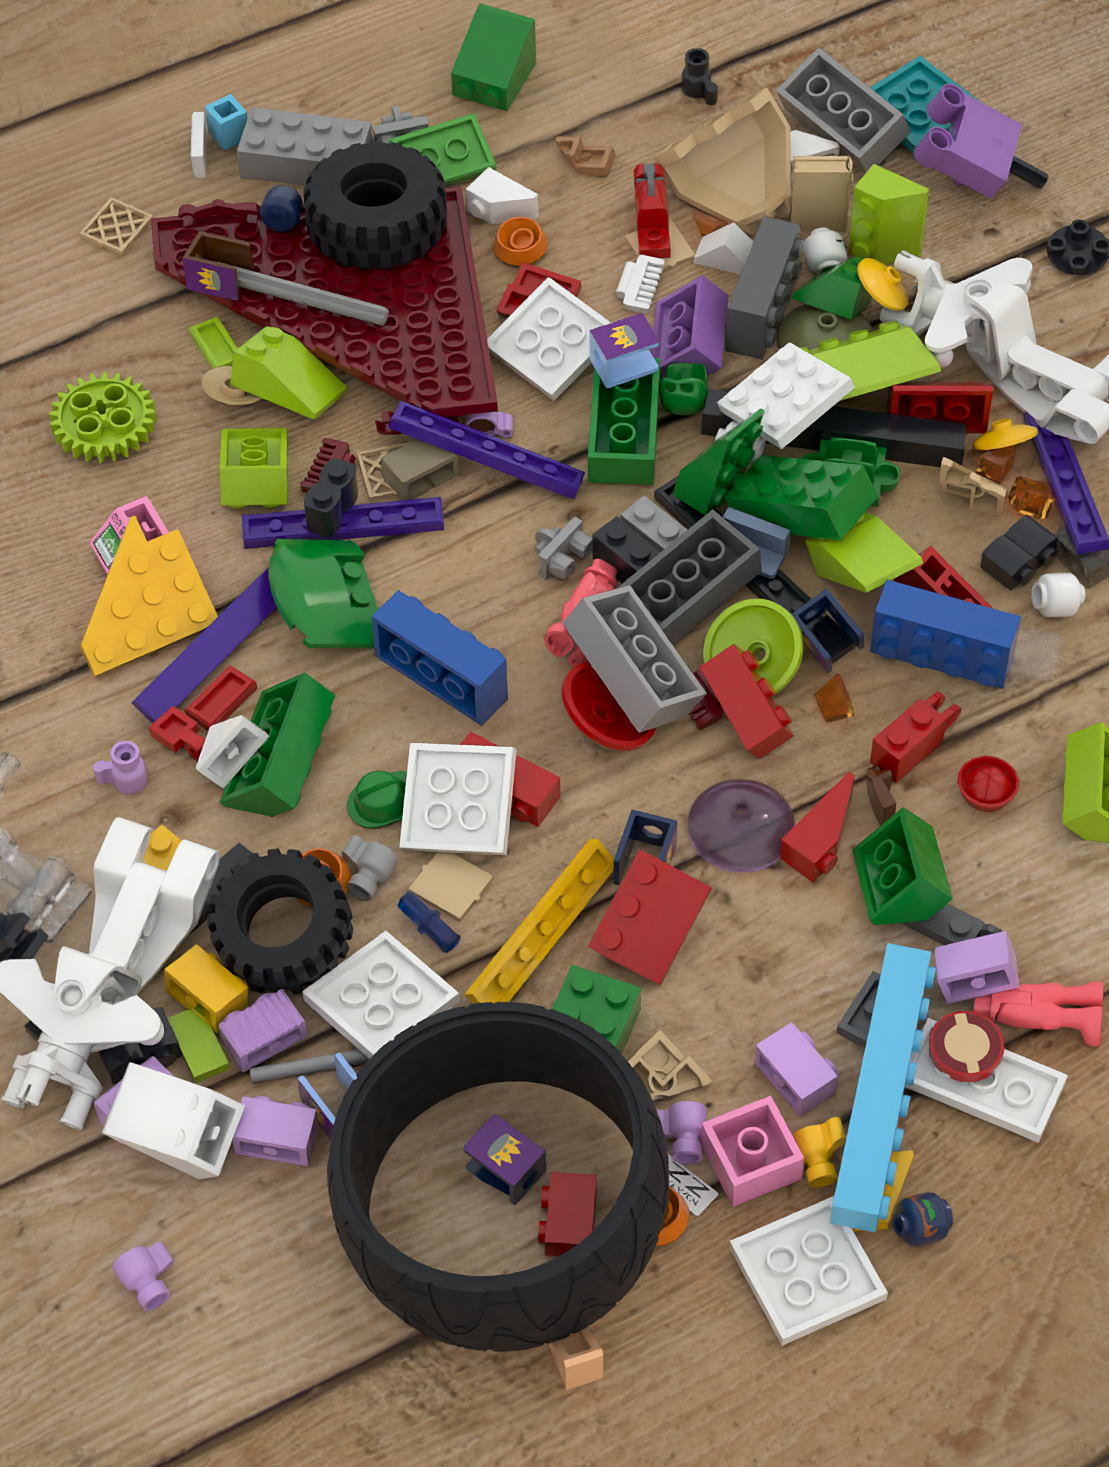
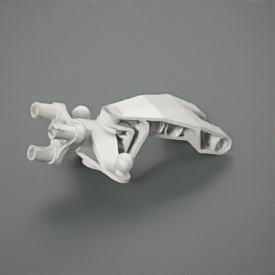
M901 251V254L897 255L894 262L895 269L916 278L915 282L918 285L913 286L914 291L917 292L911 312L905 310L893 311L883 307L880 313V321L883 323L898 321L900 325L911 327L918 337L928 329L925 336V346L940 364L941 368L949 366L952 362V349L965 343L968 356L1010 402L1023 413L1027 411L1042 429L1044 427L1056 435L1088 444H1095L1109 430V404L1104 402V400L1109 401V354L1094 369H1091L1036 344L1037 341L1027 297L1031 287L1032 264L1030 261L1024 258L1010 259L955 284L945 281L938 262L929 258L923 260L907 251Z
M117 817L113 821L93 867L96 898L89 953L86 954L63 946L59 953L55 984L44 980L36 959L5 960L0 963V992L42 1030L37 1049L24 1056L17 1055L12 1067L15 1070L1 1099L3 1102L20 1109H24L25 1103L28 1104L29 1102H31L32 1106L38 1107L49 1079L70 1086L73 1091L60 1122L71 1128L82 1130L93 1101L99 1098L103 1089L86 1064L90 1053L126 1043L154 1045L160 1042L164 1035V1026L161 1019L137 994L160 971L192 929L198 924L219 865V851L184 839L178 845L169 868L165 871L145 864L143 860L153 828L121 817Z

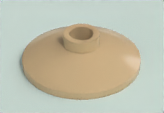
M232 366L213 368L202 377L201 386L203 391L217 401L228 405H244L262 399L230 385Z

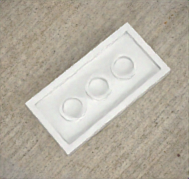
M928 1018L922 1030L923 1037L920 1052H912L910 1062L917 1063L913 1086L906 1084L905 1087L1039 1143L1066 1084L1068 1075L1004 1049L1000 1065L988 1078L974 1083L953 1080L950 1078V1075L943 1071L941 1073L934 1066L929 1056V1037L937 1021Z

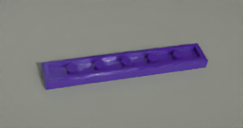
M400 401L389 424L390 429L573 500L585 475L584 471L403 401Z
M1027 411L1024 412L1025 425L1036 427L1038 430V434L1031 438V441L1076 555L1108 551L1109 537L1069 438L1056 435L1044 427L1042 429Z
M441 497L354 505L343 514L341 527L329 538L307 530L305 510L242 515L244 549L274 546L277 539L345 540L444 530Z
M268 568L133 700L131 704L152 724L172 706L177 708L277 608L270 588Z

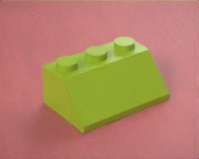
M873 164L854 187L848 253L855 257L872 258L884 265L894 263L897 255L901 254V251H907L920 258L922 255L929 189Z
M1099 722L1067 735L1062 824L1084 840L1109 843V727Z

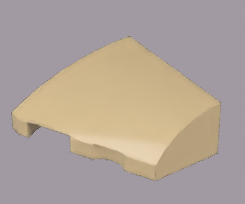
M943 457L939 478L941 483L940 492L970 498V510L1002 517L1008 496V488Z
M661 1030L656 1031L627 1059L628 1063L642 1079L653 1101L706 1086L712 1081L689 1055L685 1057Z

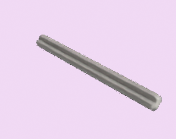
M236 267L239 287L378 325H384L387 321L389 311L383 306Z

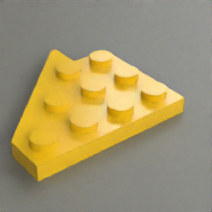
M134 515L128 520L80 644L94 677L201 632L218 617L179 529L147 542L136 516Z

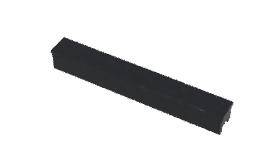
M708 390L705 409L702 411L701 435L716 437L720 428L726 429L730 422L735 421L722 413L717 404L719 400L729 393L728 391ZM832 406L786 446L819 451L821 439L830 440L831 438L838 437L876 443L877 447L887 448L885 460L941 468L944 457L962 466L967 424Z

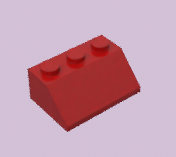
M903 382L889 386L887 413L967 424L965 434H984L988 429L993 386L988 382Z
M639 849L588 947L661 985L708 898L712 887Z

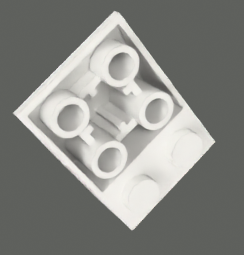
M129 1063L102 1134L199 1180L217 1177L222 1169L245 1105L209 1088Z

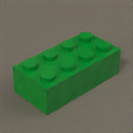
M654 358L658 364L657 372L608 389L594 368L588 447V482L654 485L660 358Z
M761 455L724 498L729 508L789 529L791 535L841 541L877 499L878 495L864 465Z

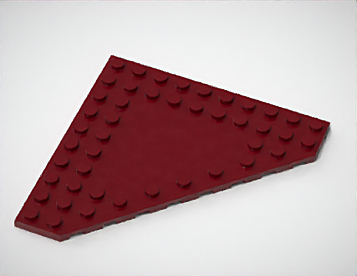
M461 186L445 188L447 224L436 245L430 247L427 254L421 258L417 257L407 265L392 266L391 269L381 270V268L360 270L359 267H347L341 265L336 259L331 260L325 256L311 241L306 226L304 205L302 215L296 227L287 232H276L269 229L262 222L260 215H257V225L254 226L245 225L232 218V216L214 215L198 220V224L193 228L183 227L184 218L191 216H184L182 218H178V216L151 218L154 263L157 271L186 286L182 258L199 231L249 242L252 247L255 272L383 306L389 311L386 323L378 325L239 287L240 297L237 301L201 292L198 293L263 328L269 326L281 329L284 333L298 339L313 355L399 401L406 402L442 417L498 412V402ZM372 204L366 207H377L387 204Z

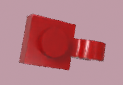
M172 706L148 727L150 735L174 753L184 747L188 754L198 762L206 739L197 734L200 730L196 721Z

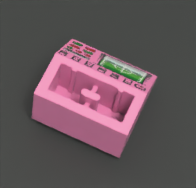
M147 496L116 508L90 541V546L107 575L130 517L136 516L147 542L169 533Z

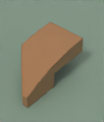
M556 137L555 140L558 148L577 173L608 177L615 158L613 146H584L581 137Z

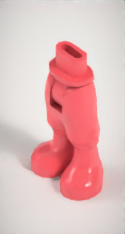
M601 559L593 560L591 567L584 570L582 579L574 589L569 601L564 603L561 612V623L552 624L546 631L544 636L545 646L557 657H564L571 651L568 658V663L571 666L575 667L580 663L589 661L577 644L574 646L575 641L562 623L582 598L616 588L617 580L615 577L617 569Z
M1091 981L1082 986L1064 987L1059 983L1019 984V988L976 997L974 1012L990 1017V1020L994 1023L996 1016L999 1023L1017 1028L1055 1030L1060 1027L1077 1029L1081 1032L1086 1045L1100 1047L1103 981ZM1062 1005H1073V1006H1079V1007H1082V1008H1062V1007H1059V1006H1062Z

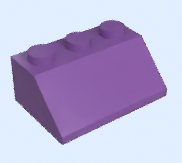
M703 275L656 302L653 331L659 340V345L651 349V354L653 358H660V379L666 378L668 366L675 363L703 364L706 367L707 376L716 373L722 367L729 295Z

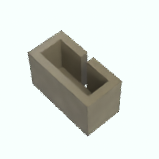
M418 439L399 449H394L381 457L382 477L397 493V497L400 500H412L428 492L429 487L422 480L424 476L434 488L459 476V455Z

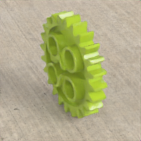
M103 372L101 379H96L95 375L91 373L90 381L85 382L79 377L77 378L78 386L75 387L67 384L68 394L63 392L57 393L59 401L51 403L53 411L49 412L51 432L55 436L56 444H62L65 453L72 450L73 458L75 459L84 454L86 462H89L93 456L98 457L99 463H103L105 456H110L111 460L115 462L117 459L116 454L118 453L127 458L129 457V448L139 451V441L148 442V433H154L155 431L153 423L157 422L154 400L151 399L149 390H143L141 382L133 385L131 376L121 381L120 373H116L113 379L108 378L107 372Z

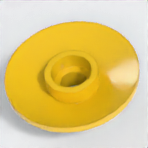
M865 258L858 264L857 272L861 283L878 303L893 311H902L907 307L909 302L908 294L901 282L902 277L894 267H887L872 258Z
M1004 418L992 422L993 429L979 436L972 445L975 450L1003 448L1035 437L1038 434V430L1036 427L1029 425L1012 424L1011 418Z

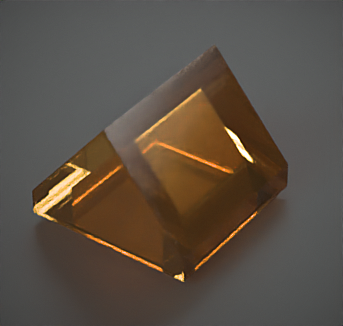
M840 674L833 676L814 694L826 722L855 716L851 698Z

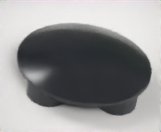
M1074 220L1071 225L1060 228L1048 239L1047 255L1051 263L1065 273L1073 275L1091 274L1101 269L1109 259V240L1099 230L1090 227L1085 220Z

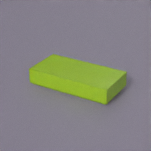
M218 316L189 327L192 340L211 369L232 366L233 354L238 347Z
M201 1005L193 1008L207 1019ZM191 1008L167 1018L179 1042L182 1057L195 1084L230 1069L229 1062L211 1025Z

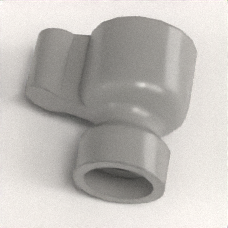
M352 835L341 854L347 862L358 869L359 873L353 874L346 885L347 890L360 900L371 901L378 890L377 883L387 881L398 864L399 859L397 855L383 844L377 842L367 843L359 836Z

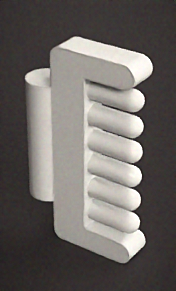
M639 255L636 264L634 262H626L615 293L618 298L624 299L623 308L625 310L643 314L650 312L651 299L654 298L653 293L658 285L656 280L660 279L659 274L662 273L665 266L663 259Z

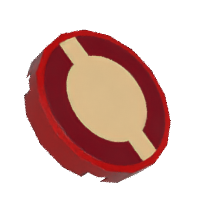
M956 1011L945 1015L935 1023L929 1037V1056L934 1066L941 1073L943 1071L950 1075L951 1079L958 1082L974 1083L988 1078L1000 1065L1004 1055V1038L999 1027L987 1016L974 1011Z

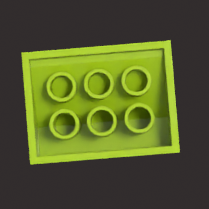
M898 321L880 324V330L868 333L867 329L849 333V339L838 341V338L820 341L819 347L808 350V347H799L852 379L855 388L841 400L941 372L940 364L911 327L900 325Z

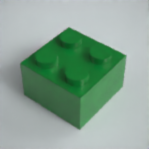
M571 965L552 1009L589 1025L603 1035L622 1054L641 1010V987Z

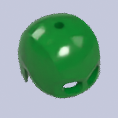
M675 363L669 365L666 378H661L659 382L660 400L664 410L671 414L685 416L700 413L704 409L709 390L705 365L699 363Z

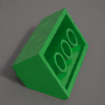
M305 672L262 690L251 722L265 731L269 737L226 785L219 803L224 807L270 817L293 810L301 799V788L311 771L310 764L313 755L321 744L322 739L320 736L325 723L331 716V706L335 694Z

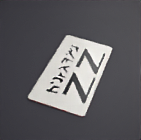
M668 1155L669 1186L682 1195L689 1210L696 1216H699L719 1195L718 1192L681 1163L675 1162L672 1156Z

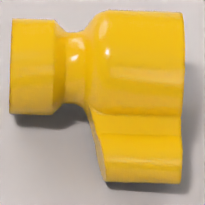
M840 1117L830 1118L821 1125L804 1127L793 1134V1138L804 1157V1165L808 1166L805 1173L811 1188L826 1187L838 1180L835 1165L830 1162V1159L834 1155V1151L846 1143V1136Z

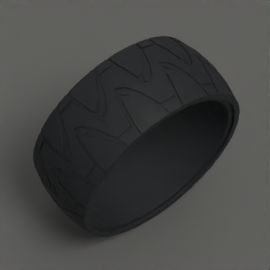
M518 1002L470 1004L468 1007L461 1006L440 1012L417 1022L415 1026L408 1027L397 1034L394 1040H390L365 1063L356 1075V1080L353 1079L338 1109L329 1146V1151L331 1152L327 1162V1186L333 1220L335 1222L334 1225L337 1234H339V1240L355 1271L369 1291L385 1307L408 1325L431 1338L465 1349L492 1350L494 1352L526 1350L544 1346V1343L551 1344L552 1342L569 1337L571 1333L575 1334L587 1328L616 1306L615 1303L620 1302L633 1288L654 1252L659 1239L657 1236L660 1234L665 1221L669 1196L668 1147L658 1112L642 1079L619 1050L589 1025L554 1009L547 1010L545 1007ZM500 1082H531L557 1087L593 1104L605 1113L624 1134L633 1149V1155L625 1185L608 1215L578 1245L563 1255L528 1270L494 1276H469L438 1270L422 1264L399 1251L376 1230L370 1221L369 1209L374 1180L381 1162L400 1133L425 1110L458 1092Z

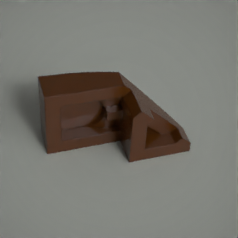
M875 765L867 769V791L871 807L881 826L895 814L897 803L889 792L892 780L891 770L881 771L879 766Z

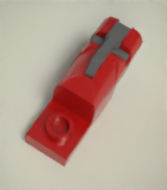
M643 163L637 165L633 170L639 255L671 258L664 168L658 163Z

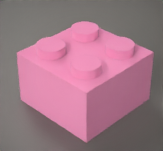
M772 1096L702 1122L701 1143L703 1150L732 1207L802 1180L804 1157Z

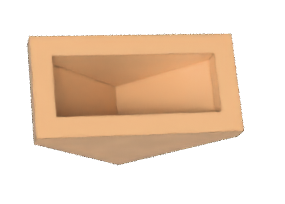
M588 1328L575 1334L571 1333L569 1337L549 1344L566 1390L603 1379L602 1348Z

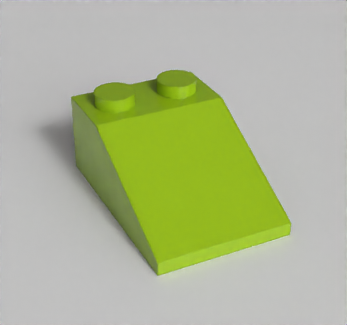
M266 326L234 351L231 386L315 420L347 393V387L298 339L284 333L279 328Z
M235 428L221 430L219 465L221 506L228 505L231 508L239 509L247 505H262L266 508H276L280 505L288 504L287 428Z
M864 513L841 541L816 537L805 539L817 576L866 593L886 583V580H892L923 564L922 557L878 516Z

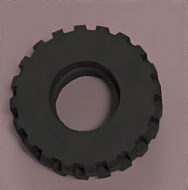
M370 141L371 143L352 144L349 148L343 150L340 148L332 152L330 157L323 158L306 180L303 198L306 226L311 241L329 259H336L341 265L347 267H359L360 270H370L371 268L386 270L391 269L392 266L407 265L417 257L421 258L427 254L430 247L436 245L447 224L446 189L442 173L426 155L422 156L418 150L412 147L406 148L399 143L391 142L388 144L381 143V141ZM372 204H387L377 207H366Z

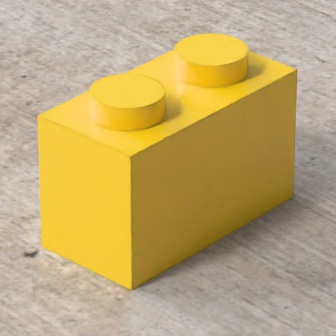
M197 944L164 969L165 991L187 1010L191 1008L212 1027L215 1034L219 1032L218 1025L223 1022L228 1014L234 1011H244L248 1007V986L246 982L222 966L216 955L211 952L207 953ZM201 1005L207 1019L193 1008Z

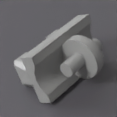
M398 105L391 106L392 116L382 117V124L373 126L372 139L373 141L388 143L389 139L427 128L429 125L427 116L413 118L411 112L401 114Z
M575 516L562 530L558 527H554L552 531L547 528H541L535 533V540L538 545L534 550L538 554V560L542 566L538 576L545 580L552 574L566 580L575 569V560L569 556L575 553L584 559L593 552V538L583 532V521Z

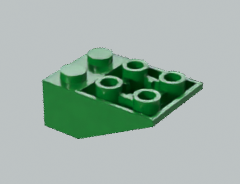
M760 408L715 440L679 472L673 495L703 515H706L715 506L721 507L726 501L724 497L734 487L735 483L745 475L746 467L755 455V450L752 448L754 442L762 433L763 426L761 421L765 410Z

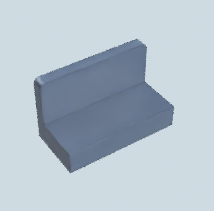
M728 507L723 518L760 548L762 572L759 575L774 579L790 550V530Z

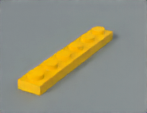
M598 838L587 841L464 995L472 1004L509 1002L614 871V858Z

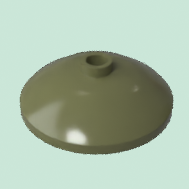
M804 304L792 310L783 319L778 331V347L780 350L790 342L797 347H808V350L819 347L820 341L831 338H838V341L849 339V333L867 329L868 333L873 332L869 321L860 312L850 320Z

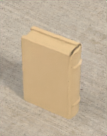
M793 156L791 212L789 219L790 223L800 225V232H812L822 227L836 232L846 231L850 216L849 204L851 183L853 181V162L851 157Z

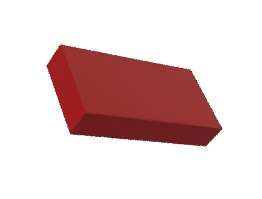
M229 665L185 709V714L196 721L199 726L209 731L210 726L226 721L257 689L256 681Z

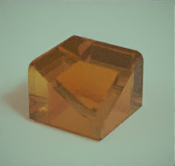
M1016 444L993 449L982 454L978 458L976 474L1000 485L1014 466Z
M1022 476L1016 477L1008 494V499L1017 513L1042 520L1048 517L1056 500L1046 483Z

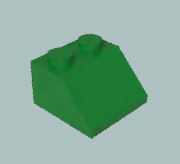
M849 258L814 276L793 293L792 299L851 320L867 307L872 300V296L861 283L857 272L858 264L865 258Z

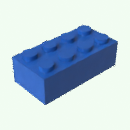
M886 580L875 610L870 652L879 654L884 658H894L912 663L920 668L926 667L944 672L952 677H962L979 682L985 686L1003 689L1015 654L1021 616Z
M398 590L372 615L375 656L479 725L483 726L508 700L507 662L503 654L497 649L489 648L479 642L469 631L460 630L451 624L444 615L440 613L435 614L426 608L416 597H409Z

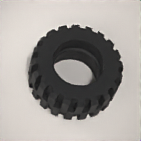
M279 848L268 849V855L260 857L258 852L247 856L249 859L248 863L243 866L239 862L230 868L232 875L228 879L225 877L220 879L216 885L220 893L219 895H212L209 902L212 913L207 916V925L212 933L210 935L212 944L227 970L244 980L246 984L248 983L251 990L263 993L265 988H268L270 993H277L279 989H283V991L291 989L294 995L302 993L304 985L315 983L324 973L330 972L337 967L338 963L336 960L338 957H346L349 950L346 940H350L353 937V926L350 921L353 916L340 882L337 881L334 873L327 865L322 866L320 860L311 854L306 855L304 859L299 850L288 849L287 854H281ZM283 897H295L311 904L313 908L311 923L303 935L294 942L281 947H264L253 943L249 938V927L253 917L259 909L270 901Z

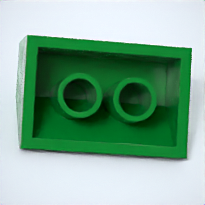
M902 807L852 849L869 920L874 925L926 921L953 899L933 827L905 807Z

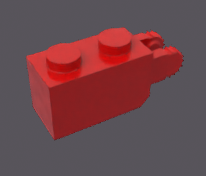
M940 691L933 693L925 701L920 698L873 738L870 763L873 766L878 765L881 771L891 770L892 781L897 783L940 745L944 739L945 730L957 720L961 714V708L956 704H952L942 714L936 711L945 701V695Z

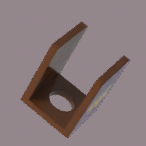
M202 231L198 232L182 258L188 290L236 301L240 297L236 267L254 271L251 243Z

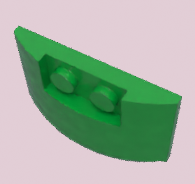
M277 539L273 546L275 549L268 566L270 588L275 604L291 630L297 627L307 636V638H304L303 644L307 648H375L372 615L380 607H377L362 562L365 555L359 546L352 540Z

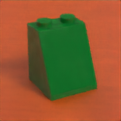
M479 3L451 71L452 95L508 111L536 65L535 19Z

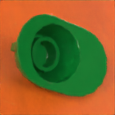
M377 770L363 776L350 793L347 801L348 814L354 823L364 828L375 829L401 821L407 772L397 771L389 773Z

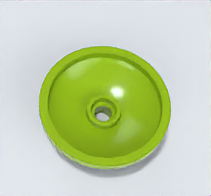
M748 599L728 607L715 619L706 635L703 648L704 663L732 644H735L744 652L747 649L750 650L756 660L758 654L761 651H765V657L758 661L760 667L756 671L760 678L765 677L775 693H778L793 679L800 666L803 655V637L795 618L781 605L765 599Z

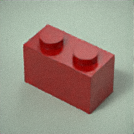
M551 1172L550 1186H542L541 1209H548L547 1221H539L538 1244H545V1256L563 1255L594 1231L597 1175Z

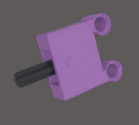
M943 85L928 104L927 113L935 123L941 125L950 123L951 126L949 132L941 127H933L928 131L914 149V156L918 163L948 175L954 179L956 185L964 184L991 199L1006 183L1009 173L1042 189L1049 175L1014 156L1022 124L968 96L957 85Z

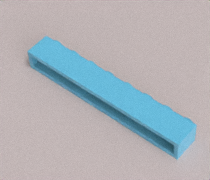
M887 943L832 1205L831 1224L876 1233L878 1220L887 1219L891 1197L883 1195L885 1185L893 1186L897 1163L890 1162L892 1151L900 1152L904 1129L897 1128L899 1117L907 1118L911 1096L904 1095L906 1084L913 1086L917 1063L910 1062L912 1052H920L923 1031L917 1030L918 1020L926 1021L930 999L923 998L925 988L932 989L936 967L929 966L931 951Z

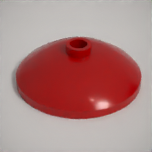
M590 662L576 665L565 676L561 688L563 704L571 721L586 737L610 749L630 751L644 746L653 736L656 728L640 733L636 730Z

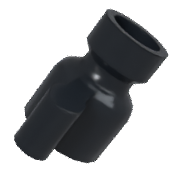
M701 48L690 49L685 54V67L681 76L682 92L691 98H703L707 105L713 106L717 103L718 86L711 82L712 74L709 69V54Z

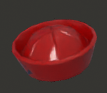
M986 755L972 758L964 763L958 772L957 781L964 800L971 807L984 812L998 811L1005 807L1017 794L1020 782L1016 770L1007 761Z

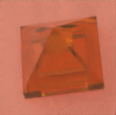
M698 211L693 214L702 237L729 225V223Z

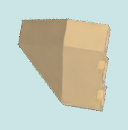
M767 87L744 97L735 103V107L721 115L717 114L698 126L696 131L685 138L680 137L654 157L656 163L661 164L664 168L665 178L679 199L729 224L734 222L742 231L752 236L758 231L763 216L775 219L791 212V127Z

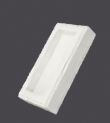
M193 112L191 129L193 176L195 178H206L207 129L204 112Z

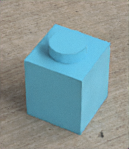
M232 94L206 105L207 127L211 137L224 151L239 144L248 118L247 111Z

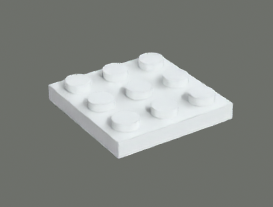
M548 277L487 339L489 353L555 401L592 363L590 361L589 330L611 322Z
M789 342L719 400L717 404L722 413L738 423H741L760 408L765 410L761 421L763 430L760 436L778 448L783 449L853 390L855 386L849 376Z
M410 743L399 848L407 851L507 855L517 750L514 747Z
M384 931L302 991L303 1000L369 1059L390 1040H394L397 1034L408 1027L415 1026L417 1022L432 1015L449 1010L460 1002L459 992L387 931Z
M834 1196L730 1241L729 1248L782 1346L887 1300L888 1292L852 1228L830 1223Z

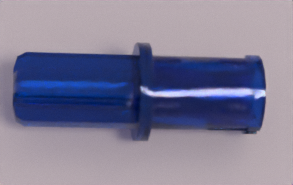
M412 891L402 895L399 899L398 908L418 926L417 931L420 934L425 933L444 953L453 950L460 942L461 936L455 933L440 918L441 913L438 910H431Z

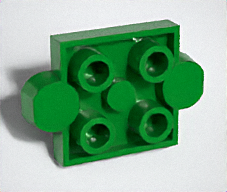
M838 437L831 438L830 440L821 439L819 453H808L801 458L864 465L878 495L871 505L873 507L879 506L880 492H891L896 489L900 476V469L897 465L885 462L887 448L877 447L876 443Z

